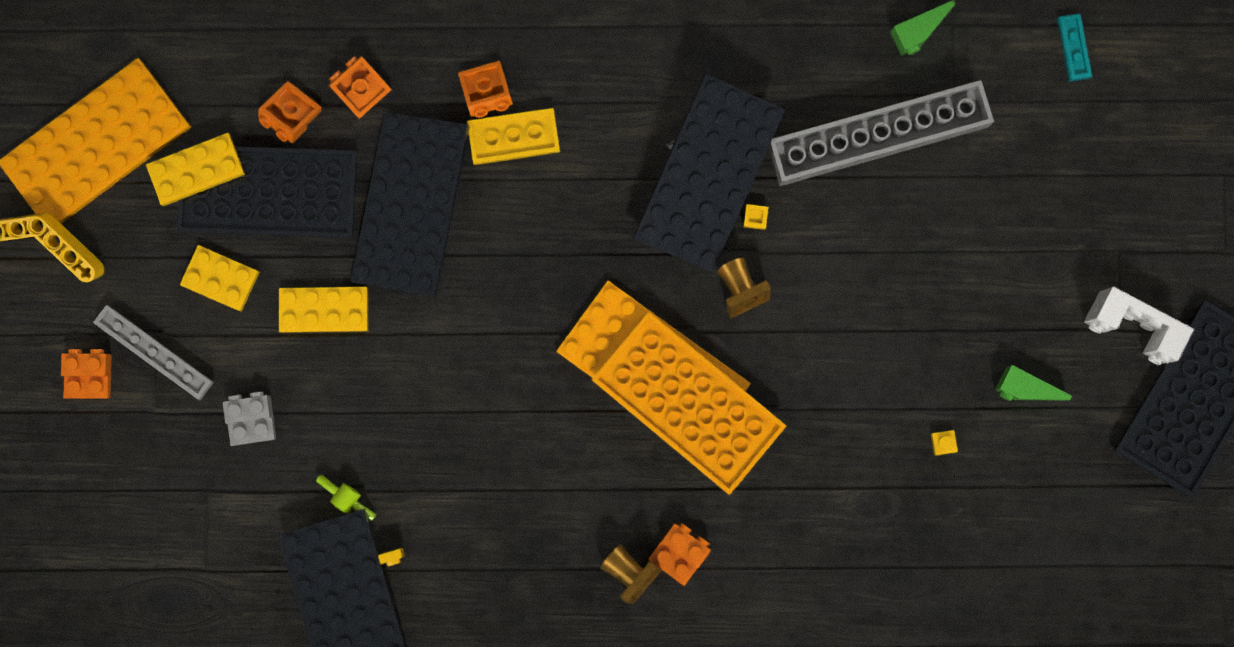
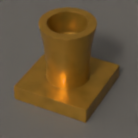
M745 258L734 259L718 269L717 273L733 295L726 299L727 313L730 318H734L770 301L771 288L767 280L755 286L748 271Z
M619 545L601 566L602 570L611 574L627 587L620 597L629 604H634L662 571L651 562L643 569L622 545Z

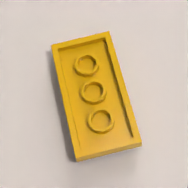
M554 108L467 121L470 126L469 137L474 165L560 152Z
M229 133L146 164L162 206L245 175Z
M368 287L279 288L280 333L368 331Z

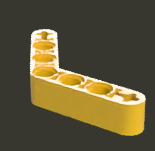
M40 213L0 219V228L2 229L0 241L34 236L82 282H90L103 275L104 265L51 214ZM39 220L42 221L44 226L43 228L40 226ZM19 223L22 225L23 231L20 230ZM56 236L60 239V244L57 243ZM72 251L76 254V259L73 258Z

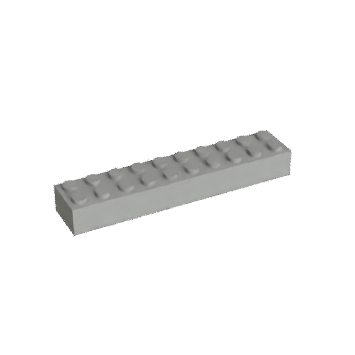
M980 80L772 139L768 149L779 186L985 129L994 122L982 81Z

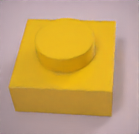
M746 204L743 227L765 230L768 207Z
M954 430L931 433L934 455L958 452Z
M403 548L378 555L380 564L387 562V566L401 563L400 558L405 557Z

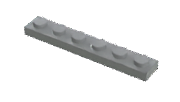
M109 305L104 307L93 322L198 400L203 398L214 383Z

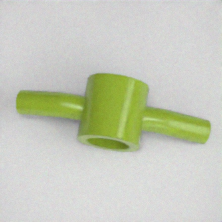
M323 475L317 478L316 482L334 495L330 502L338 509L348 514L351 509L358 511L365 508L368 519L372 521L375 518L376 514L358 502L361 494L346 483H343L339 488Z

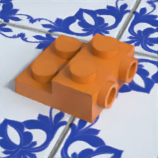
M354 56L345 64L348 67L342 73L338 70L329 78L331 81L329 87L360 119L392 89L362 56L358 59Z
M500 61L458 73L471 117L481 118L486 116L489 111H505L509 105H513Z
M287 81L259 108L258 117L260 118L259 122L265 128L269 129L271 127L277 131L276 135L280 140L284 142L288 140L293 143L307 130V125L321 112L322 107Z
M68 349V354H62L63 398L110 399L112 355L104 354L102 349H90V354H82L80 349Z
M674 523L648 560L685 586L711 550L708 548L710 543L700 536L695 539L689 534L692 530L683 523H680L679 526Z

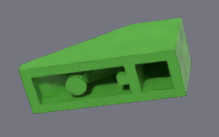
M954 0L893 27L890 33L901 55L906 53L912 55L921 50L920 47L955 5Z
M1013 365L1006 367L995 389L1000 392V397L1008 401L1013 399L1066 401L1072 397L1066 392Z

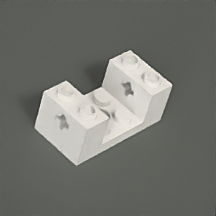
M1115 287L1099 292L1084 323L1090 325L1089 329L1096 333L1117 329L1122 318L1130 321L1134 319L1141 323L1140 326L1148 331L1154 330L1143 354L1148 356L1149 361L1157 365L1178 361L1194 330Z

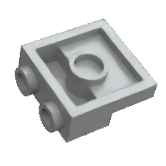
M263 392L250 393V398L242 399L241 395L229 396L228 401L223 402L225 424H228L230 446L276 440L271 396L264 395Z

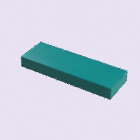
M1081 14L1058 17L1057 22L1068 80L1075 81L1091 78L1092 72Z

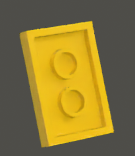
M198 245L180 285L242 312L260 272Z

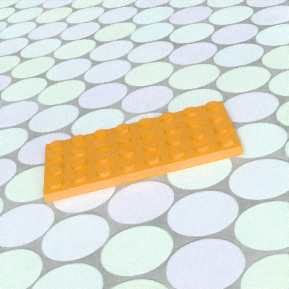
M137 58L1 158L0 166L35 214L49 213L62 224L190 129L191 126L147 67Z
M609 281L606 282L556 351L590 377L594 378L645 315L650 312L744 391L751 384Z
M650 312L645 315L592 379L594 383L729 495L786 427L783 422Z

